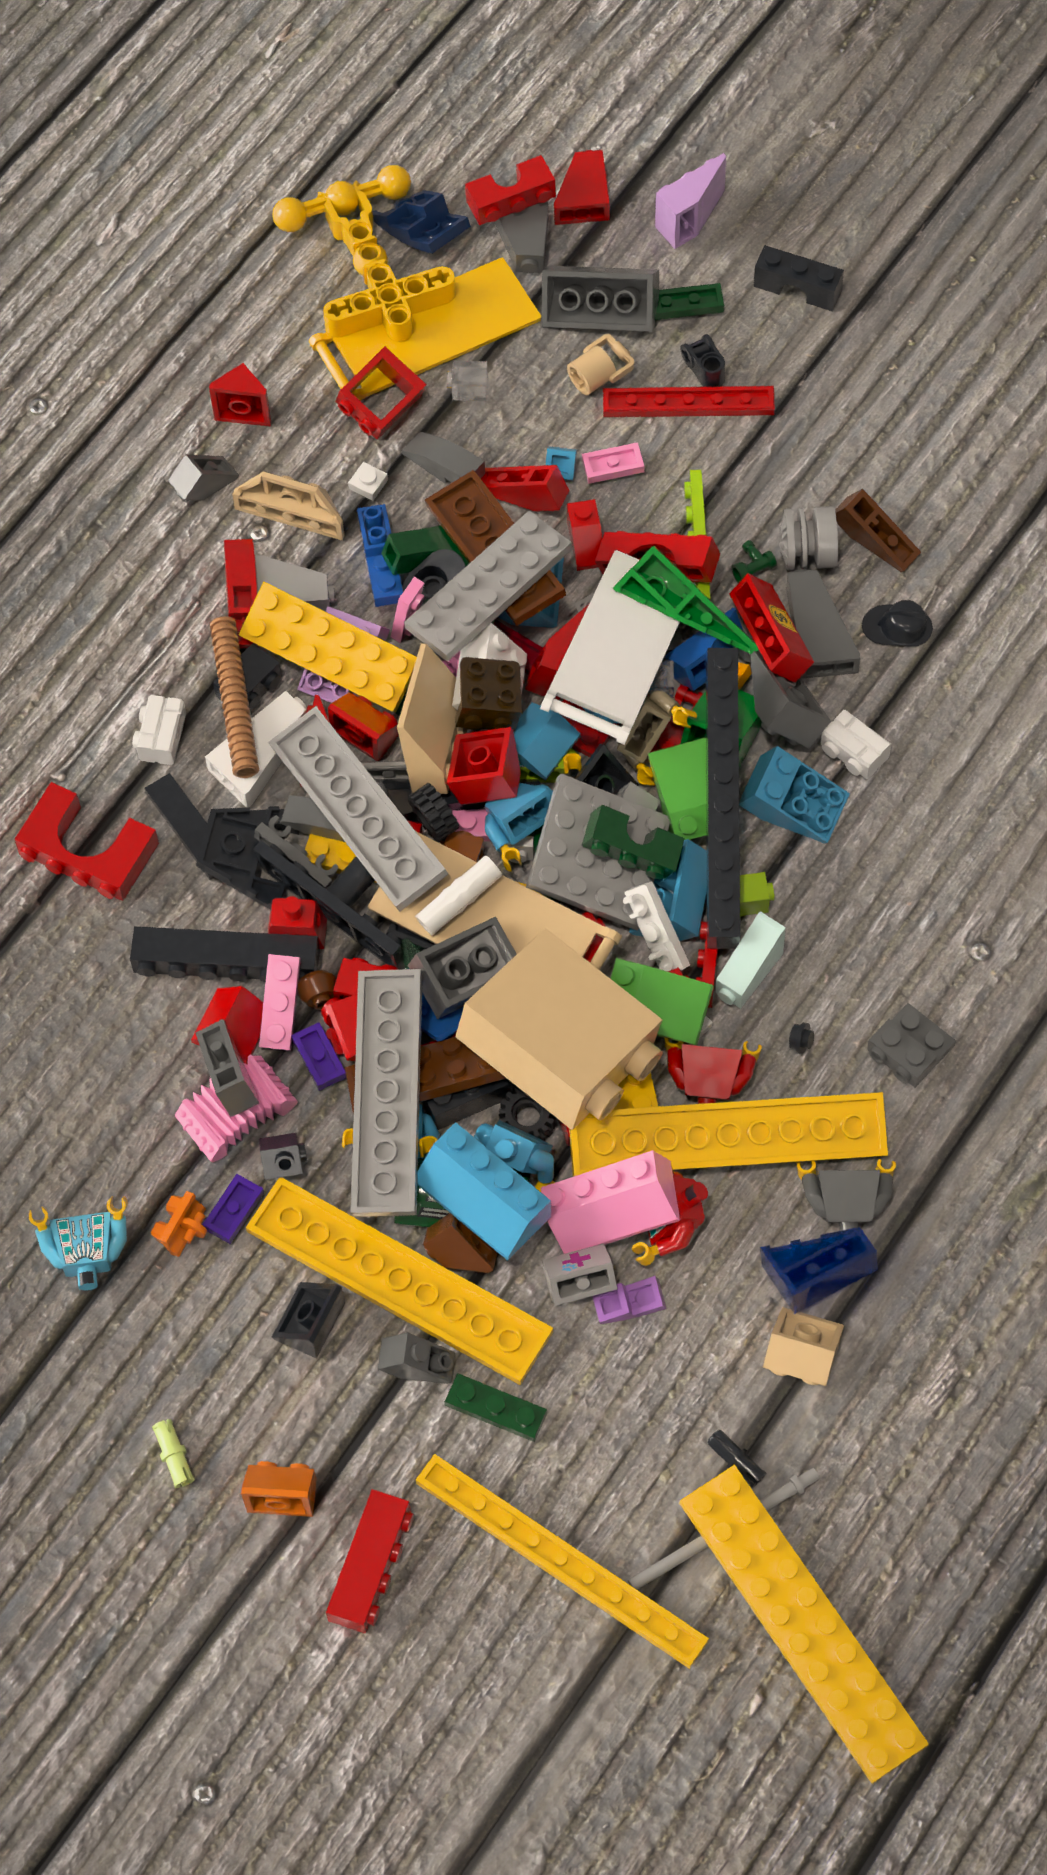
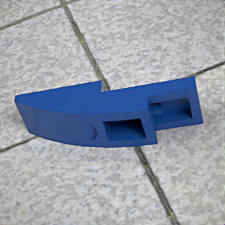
M381 504L357 508L375 607L396 604L403 593L400 575L392 574L381 554L388 534H391L386 505Z

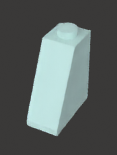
M759 912L716 979L715 992L718 997L726 1004H734L740 1009L783 955L786 927L762 912Z

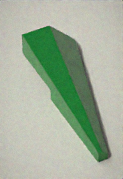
M652 546L613 587L618 593L749 654L759 651L756 643L656 546Z

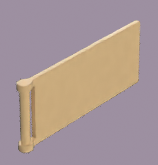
M418 832L416 833L443 865L448 875L400 912L380 886L368 905L370 911L434 944H438L495 916L516 954L546 928L584 957L597 934L603 938V941L590 963L598 970L603 966L613 946L618 945L622 939V935L617 931L604 927L503 875L482 892L473 903L467 905L463 912L452 918L433 936L430 935L415 916L437 898L443 889L449 887L455 879L462 876L477 862Z

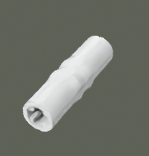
M485 855L467 872L455 879L449 887L443 889L437 898L415 916L416 919L433 936L502 876L501 871Z

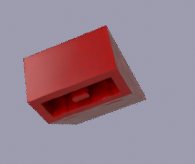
M589 604L548 639L532 664L525 690L545 697Z

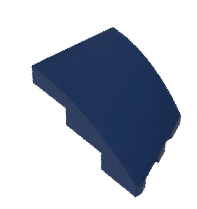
M427 190L394 202V208L384 213L377 210L373 211V221L388 234L413 248L431 254L471 227L468 217L449 213L443 193Z

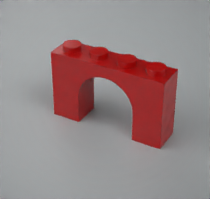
M51 782L14 839L19 855L28 862L33 863L37 861L45 865L54 874L60 875L63 873L71 877L80 886L86 887L89 885L97 889L106 898L113 899L115 897L124 901L159 844L156 829L129 817L114 843L106 851L89 857L72 854L62 846V840L81 809L77 793Z

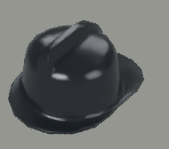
M448 549L435 551L406 577L403 584V592L412 579L416 577L424 582L422 594L425 596L424 600L432 598L465 568L462 557L455 551Z
M901 600L893 605H878L870 609L863 617L862 630L865 636L876 644L911 647L926 643L931 637L933 625L928 614L924 612L919 604L911 600Z

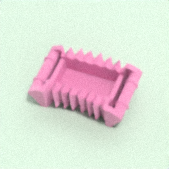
M250 1054L248 1056V1064L244 1063L259 1104L230 1117L217 1097L210 1078V1088L201 1085L202 1096L193 1092L194 1101L187 1098L183 1100L175 1114V1117L182 1124L183 1130L189 1133L200 1147L199 1150L203 1151L211 1162L218 1161L227 1156L228 1145L236 1146V1138L242 1141V1132L249 1134V1125L258 1129L257 1120L265 1124L266 1116L274 1120V1112L284 1116L298 1103L289 1091V1087L281 1083L273 1068L265 1062L262 1056H252Z

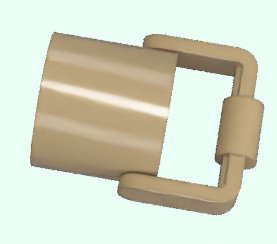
M605 334L588 345L583 350L584 354L567 365V372L575 387L582 394L589 395L607 382L615 383L634 369V359L619 341H616L610 334ZM606 343L627 364L618 371H616L609 355L601 348Z

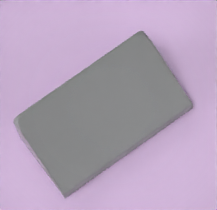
M405 760L361 761L375 781H381L382 779H409Z

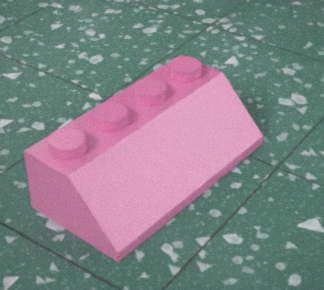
M655 1151L646 1152L541 1187V1193L551 1200V1218L547 1222L564 1254L600 1244L606 1245L680 1221L671 1161Z

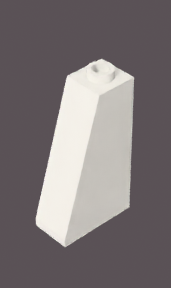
M285 691L251 719L257 752L256 756L258 758L257 764L259 765V772L249 778H239L233 775L232 759L230 758L229 742L227 739L205 756L208 771L245 807H250L255 802L282 762L268 742L305 715L307 711L306 705L300 698H293Z

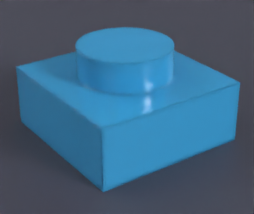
M548 446L546 465H557L564 479L573 480L577 450Z

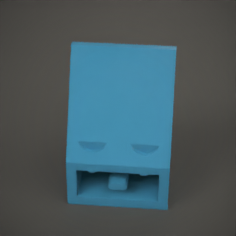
M776 746L760 755L740 798L739 805L763 821L826 844L831 837L850 793L779 746Z

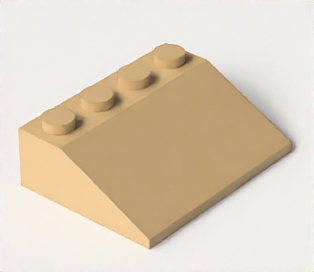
M427 644L420 645L397 730L412 793L425 784L430 783L440 794H448L447 778L455 736L467 733V729L455 727L457 710L452 706L456 677Z

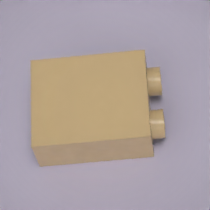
M546 928L465 1002L455 1036L571 1130L589 1113L598 1120L604 1119L614 1109L624 1093V1090L618 1084L629 1074L636 1080L642 1081L654 1069L663 1054V1051L654 1045L662 1019Z

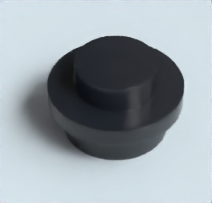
M805 1022L801 1025L794 1024L789 1037V1047L795 1049L797 1053L803 1054L806 1049L812 1047L814 1041V1031L811 1030L810 1024Z

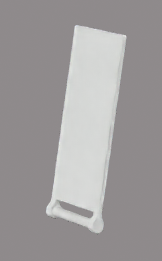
M616 550L544 697L540 709L546 712L554 711L617 738L616 742L625 745L680 621L613 589L617 582L639 561L637 558ZM558 696L560 698H563L567 701H570L574 704H577L581 707H584L588 710H591L595 713H598L602 716L623 724V726L620 727L604 719L596 717L592 714H589L585 711H582L578 708L555 699V697Z

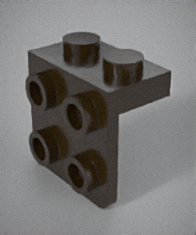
M462 658L460 662L461 701L455 716V727L468 730H493L511 727L515 732L522 714L519 663L507 660Z

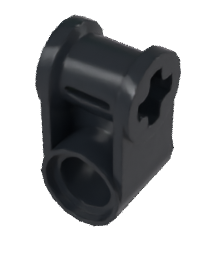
M708 334L703 335L701 340L688 345L685 343L680 346L686 365L693 371L703 387L723 386L725 383V359Z

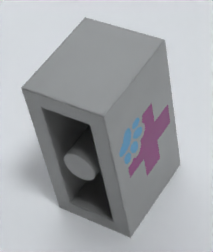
M604 1244L542 1260L547 1286L555 1306L617 1290L612 1261Z

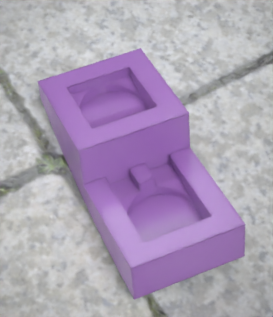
M656 1276L626 1286L619 1283L616 1284L617 1290L593 1296L600 1324L623 1321L666 1309L659 1279Z

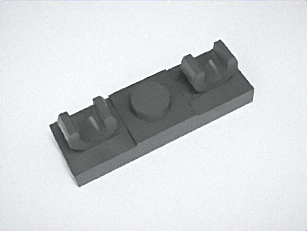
M277 815L270 819L268 826L263 822L257 826L254 838L259 842L262 840L268 846H271V844L278 846L286 854L285 859L292 864L295 861L299 862L308 870V876L327 890L332 883L331 877L337 873V864H334L330 870H324L321 867V864L326 859L324 854L317 857L315 865L311 863L307 857V851L297 843L292 845L287 840H283L291 833L289 825L282 832L275 830L274 826L279 821Z

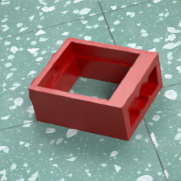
M384 346L339 391L335 402L338 403L339 409L345 415H351L359 423V427L364 433L372 435L378 440L422 396L427 384ZM376 368L406 394L382 420L352 394Z

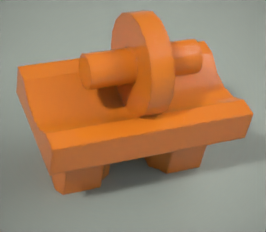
M188 1191L185 1192L183 1197L171 1196L166 1204V1211L172 1217L168 1224L162 1221L156 1222L151 1231V1235L156 1241L163 1244L171 1255L177 1257L180 1256L185 1245L191 1243L194 1236L204 1238L207 1233V1229L201 1225L206 1217L204 1215L206 1208L196 1200L194 1193Z

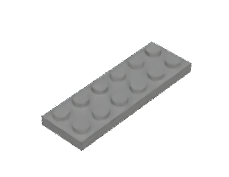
M528 511L404 622L405 629L448 662L572 550V542L531 511Z

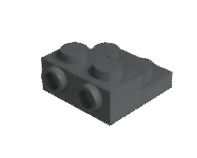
M907 1003L892 1020L888 1019L869 1039L867 1050L873 1060L879 1064L884 1063L892 1069L898 1080L905 1084L909 1083L916 1088L955 1046L956 1040Z

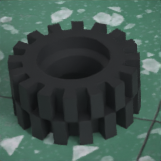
M430 783L425 784L407 797L413 812L417 815V819L421 821L424 829H427L428 834L435 841L439 842L459 829V824L456 817L452 814L451 808L447 806L445 799H442L441 794Z
M519 1087L514 1088V1094L509 1091L506 1094V1100L502 1099L500 1103L499 1120L545 1141V1136L550 1138L552 1128L555 1129L556 1117L524 1091H521ZM523 1107H533L539 1112L540 1117L534 1125L523 1126L515 1118L517 1111Z

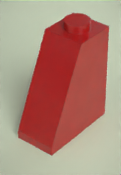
M603 150L575 152L554 202V224L610 220V202Z

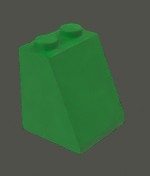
M738 689L740 768L761 727L762 720L755 712L754 695ZM706 691L692 709V711L696 712L697 717L688 716L687 724L691 728L684 727L680 744L706 737Z

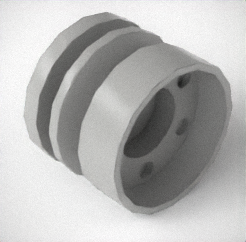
M834 506L814 507L812 520L809 521L806 520L803 508H798L797 521H793L791 508L783 509L779 538L780 551L785 561L786 570H794L795 557L798 556L801 569H806L808 556H814L817 569L836 568L838 563V533Z

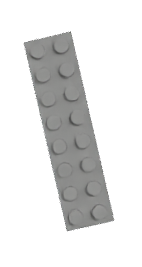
M316 706L268 742L399 912L448 875L443 865Z
M421 969L358 971L351 1214L353 1217L416 1215L423 975Z

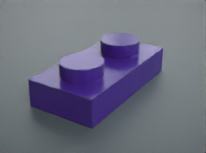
M319 1022L291 1035L292 1041L319 1091L347 1078L346 1072Z
M236 1174L202 1225L207 1229V1232L231 1244L263 1196L264 1189Z

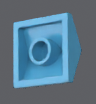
M532 702L520 716L514 732L518 760L521 765L546 780L581 737V733L560 714L551 710L549 712L540 709L541 705Z

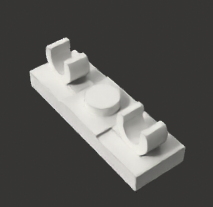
M650 881L625 891L626 897L623 899V903H630L634 913L629 916L631 919H637V924L648 948L652 952L648 957L649 960L655 959L659 969L667 972L677 967L683 970L690 966L653 882Z

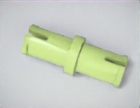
M167 1419L166 1424L165 1420L152 1426V1429L162 1450L160 1457L162 1462L167 1463L175 1488L191 1484L195 1479L185 1458L187 1451L184 1445H180L172 1420Z

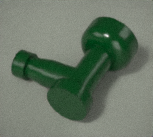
M748 540L742 545V548L748 553L753 562L747 565L743 562H737L731 566V570L736 582L739 583L748 573L753 575L767 567L769 569L776 567L777 561L771 551L762 554L755 547L754 543Z

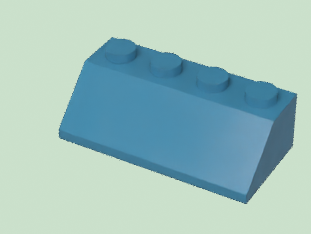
M456 1122L433 1144L417 1171V1186L507 1261L551 1218V1200Z

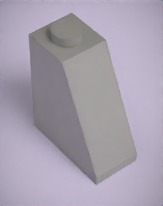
M255 555L257 594L263 582H267L326 611L327 606L330 607V603H335L334 585H328L327 574L263 555Z

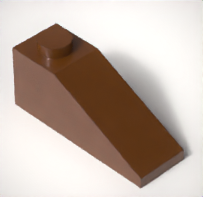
M864 489L847 496L836 508V521L844 532L901 573L921 553L915 544Z

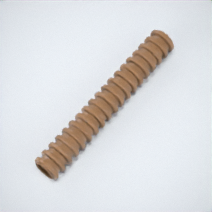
M223 616L212 620L209 625L214 646L216 669L218 670L217 676L219 678L221 701L223 702L222 708L224 710L226 733L228 734L230 758L232 759V772L235 777L249 778L259 772L258 758L252 732L253 727L248 707L246 684L244 683L245 677L239 651L240 646L238 644L236 622L231 617Z

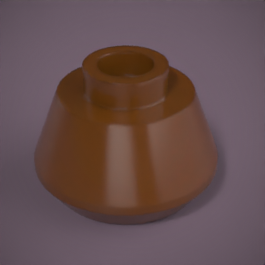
M326 970L310 972L298 981L297 995L308 1007L321 1010L328 1000L334 998L333 989L336 978Z

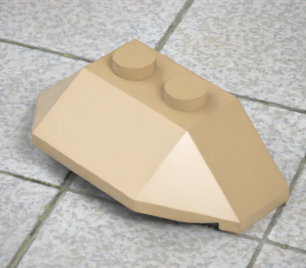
M261 472L235 488L232 493L236 510L342 541L344 539L343 520L326 489L321 488L317 484H306L296 481L289 476H278Z

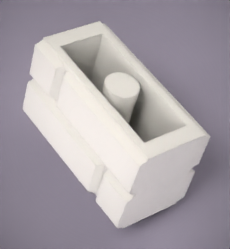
M150 695L147 706H141L139 713V722L142 723L140 731H135L133 736V748L137 750L138 758L141 761L153 763L156 761L167 765L174 764L186 716L185 704L182 699Z
M843 710L824 729L821 736L822 749L829 757H838L845 763L849 772L855 776L860 774L865 779H869L890 756L891 743L846 710Z

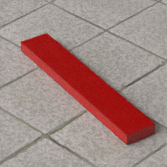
M774 386L603 388V417L774 415L775 413Z

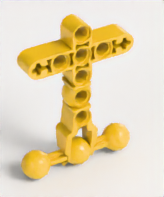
M388 165L381 169L376 180L363 184L356 180L353 184L346 181H336L329 185L326 193L318 192L317 198L301 202L293 197H284L273 208V221L280 230L285 232H296L304 226L308 217L325 212L326 220L334 238L343 240L347 245L350 253L353 255L355 270L364 277L365 285H368L366 290L326 303L323 309L325 331L332 337H343L383 324L390 339L403 342L412 336V314L447 304L455 297L454 272L448 267H436L396 280L392 269L388 265L386 251L381 245L377 244V238L373 235V211L368 199L381 194L383 197L391 200H399L406 196L412 182L409 173L404 167ZM357 206L359 207L360 219L348 221L346 217H339L347 216L353 213Z

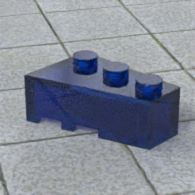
M860 1227L822 1234L818 1239L804 1242L798 1239L790 1241L789 1245L771 1248L770 1245L760 1247L762 1267L794 1314L878 1270L877 1250Z

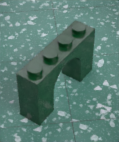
M442 526L388 534L381 553L393 575L411 572L429 555L442 549L452 550L459 554L465 563V567L470 564Z

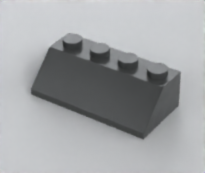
M548 266L542 270V327L653 331L659 301V270Z

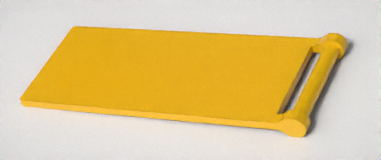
M499 258L455 277V297L451 302L412 314L413 332L412 336L406 341L397 342L390 339L383 324L338 338L328 335L327 332L317 333L309 339V344L314 351L319 353L339 388L342 389L349 381L327 347V344L332 341L354 376L384 346L418 375L541 321V315L505 259ZM376 368L360 384L361 388L355 389L352 394L361 401L365 397L395 384Z

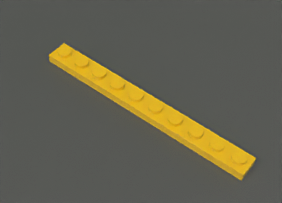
M436 1454L433 1455L417 1477L416 1484L687 1668L690 1669L709 1642L708 1637Z

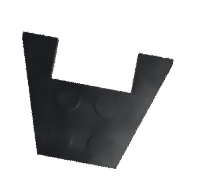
M270 806L266 810H250V807L211 809L196 867L271 910L273 899L283 897L285 884L255 876L259 861L253 849L259 841L254 838V833L261 822L268 826L270 819L276 815L279 817V821L274 828L284 831L287 826L280 824L284 809H280L279 806ZM291 828V833L299 835L300 831Z

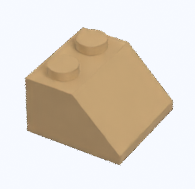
M782 1307L771 1333L763 1368L771 1370L776 1375H790L800 1378L810 1385L820 1384L826 1386L844 1325Z

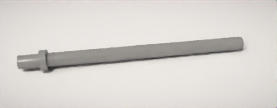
M814 1468L798 1477L794 1475L789 1478L787 1484L760 1499V1502L768 1511L795 1494H803L805 1492L804 1488L818 1481L820 1477ZM699 1536L628 1580V1583L638 1590L709 1546L703 1537Z

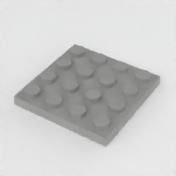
M561 773L556 779L526 888L638 930L640 928L637 924V919H631L629 916L634 913L630 903H623V899L626 897L625 891L650 881L654 883V878L647 876L645 871L638 868L621 866L618 860L608 856H596L590 852V849L581 845L590 814L601 805L629 815L627 824L628 835L635 843L642 845L645 836L655 828L659 827L668 831L670 824L668 816Z

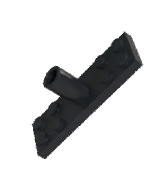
M261 840L254 847L253 850L266 874L277 882L284 883L285 888L299 899L317 901L328 921L385 964L392 965L399 970L408 968L405 958L406 952L400 946L402 944L400 939L389 931L385 934L377 928L379 926L378 923L369 915L364 914L361 916L351 909L375 881L357 857L353 858L326 890L308 876L309 872L303 865L297 861L292 864L285 859L286 854L275 844L268 846Z

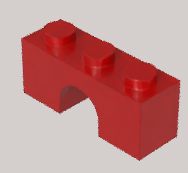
M542 155L516 164L517 183L513 186L503 187L498 185L491 174L465 184L466 202L479 226L488 222H495L501 217L514 212H521L525 208L538 203H545L551 198L556 197L555 178Z

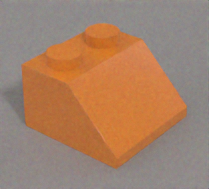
M268 1461L258 1462L257 1465H248L241 1490L247 1513L313 1517L317 1480L315 1470L309 1469L308 1465L299 1463L291 1464L290 1467H277V1464Z

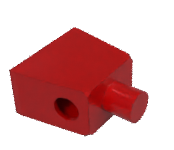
M294 896L273 899L268 933L318 936L320 949H325L327 919L317 901L298 899Z

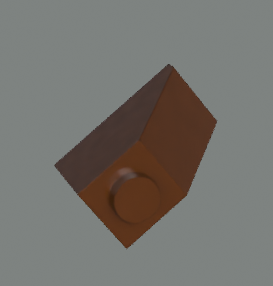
M451 1213L427 1228L423 1246L427 1254L432 1259H436L443 1267L490 1273L494 1270L497 1252Z

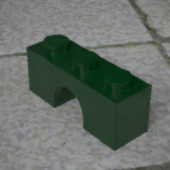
M601 805L591 812L581 846L590 849L592 854L600 857L608 856L618 860L621 866L643 870L647 876L654 879H665L676 871L685 838L657 827L645 836L643 845L637 844L629 837L627 832L629 815L605 805Z

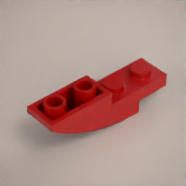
M253 539L224 540L228 617L233 618L236 622L240 648H248L253 642L239 636V633L257 596Z

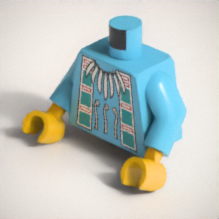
M111 1196L107 1201L109 1212L50 1220V1225H46L48 1211L45 1207L42 1206L45 1216L41 1220H35L32 1217V1211H29L30 1222L37 1226L35 1233L41 1252L55 1268L63 1269L66 1277L77 1276L78 1288L80 1290L97 1288V1273L111 1270V1262L118 1259L127 1242L126 1217L123 1216V1212L128 1207V1200L124 1196L122 1197L121 1209H116L113 1206V1196Z

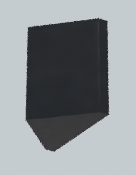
M599 744L575 777L579 781L617 795L619 790L629 782L639 786L638 782L604 744Z
M300 1282L272 1338L317 1359L345 1305L342 1287L338 1284Z

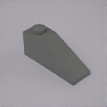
M224 1019L196 1032L215 1093L230 1117L259 1104L252 1081Z

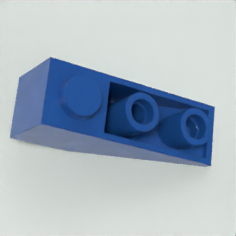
M731 608L725 614L743 630L736 609ZM699 631L666 654L665 658L673 679L694 691L706 682L707 648H734V646Z

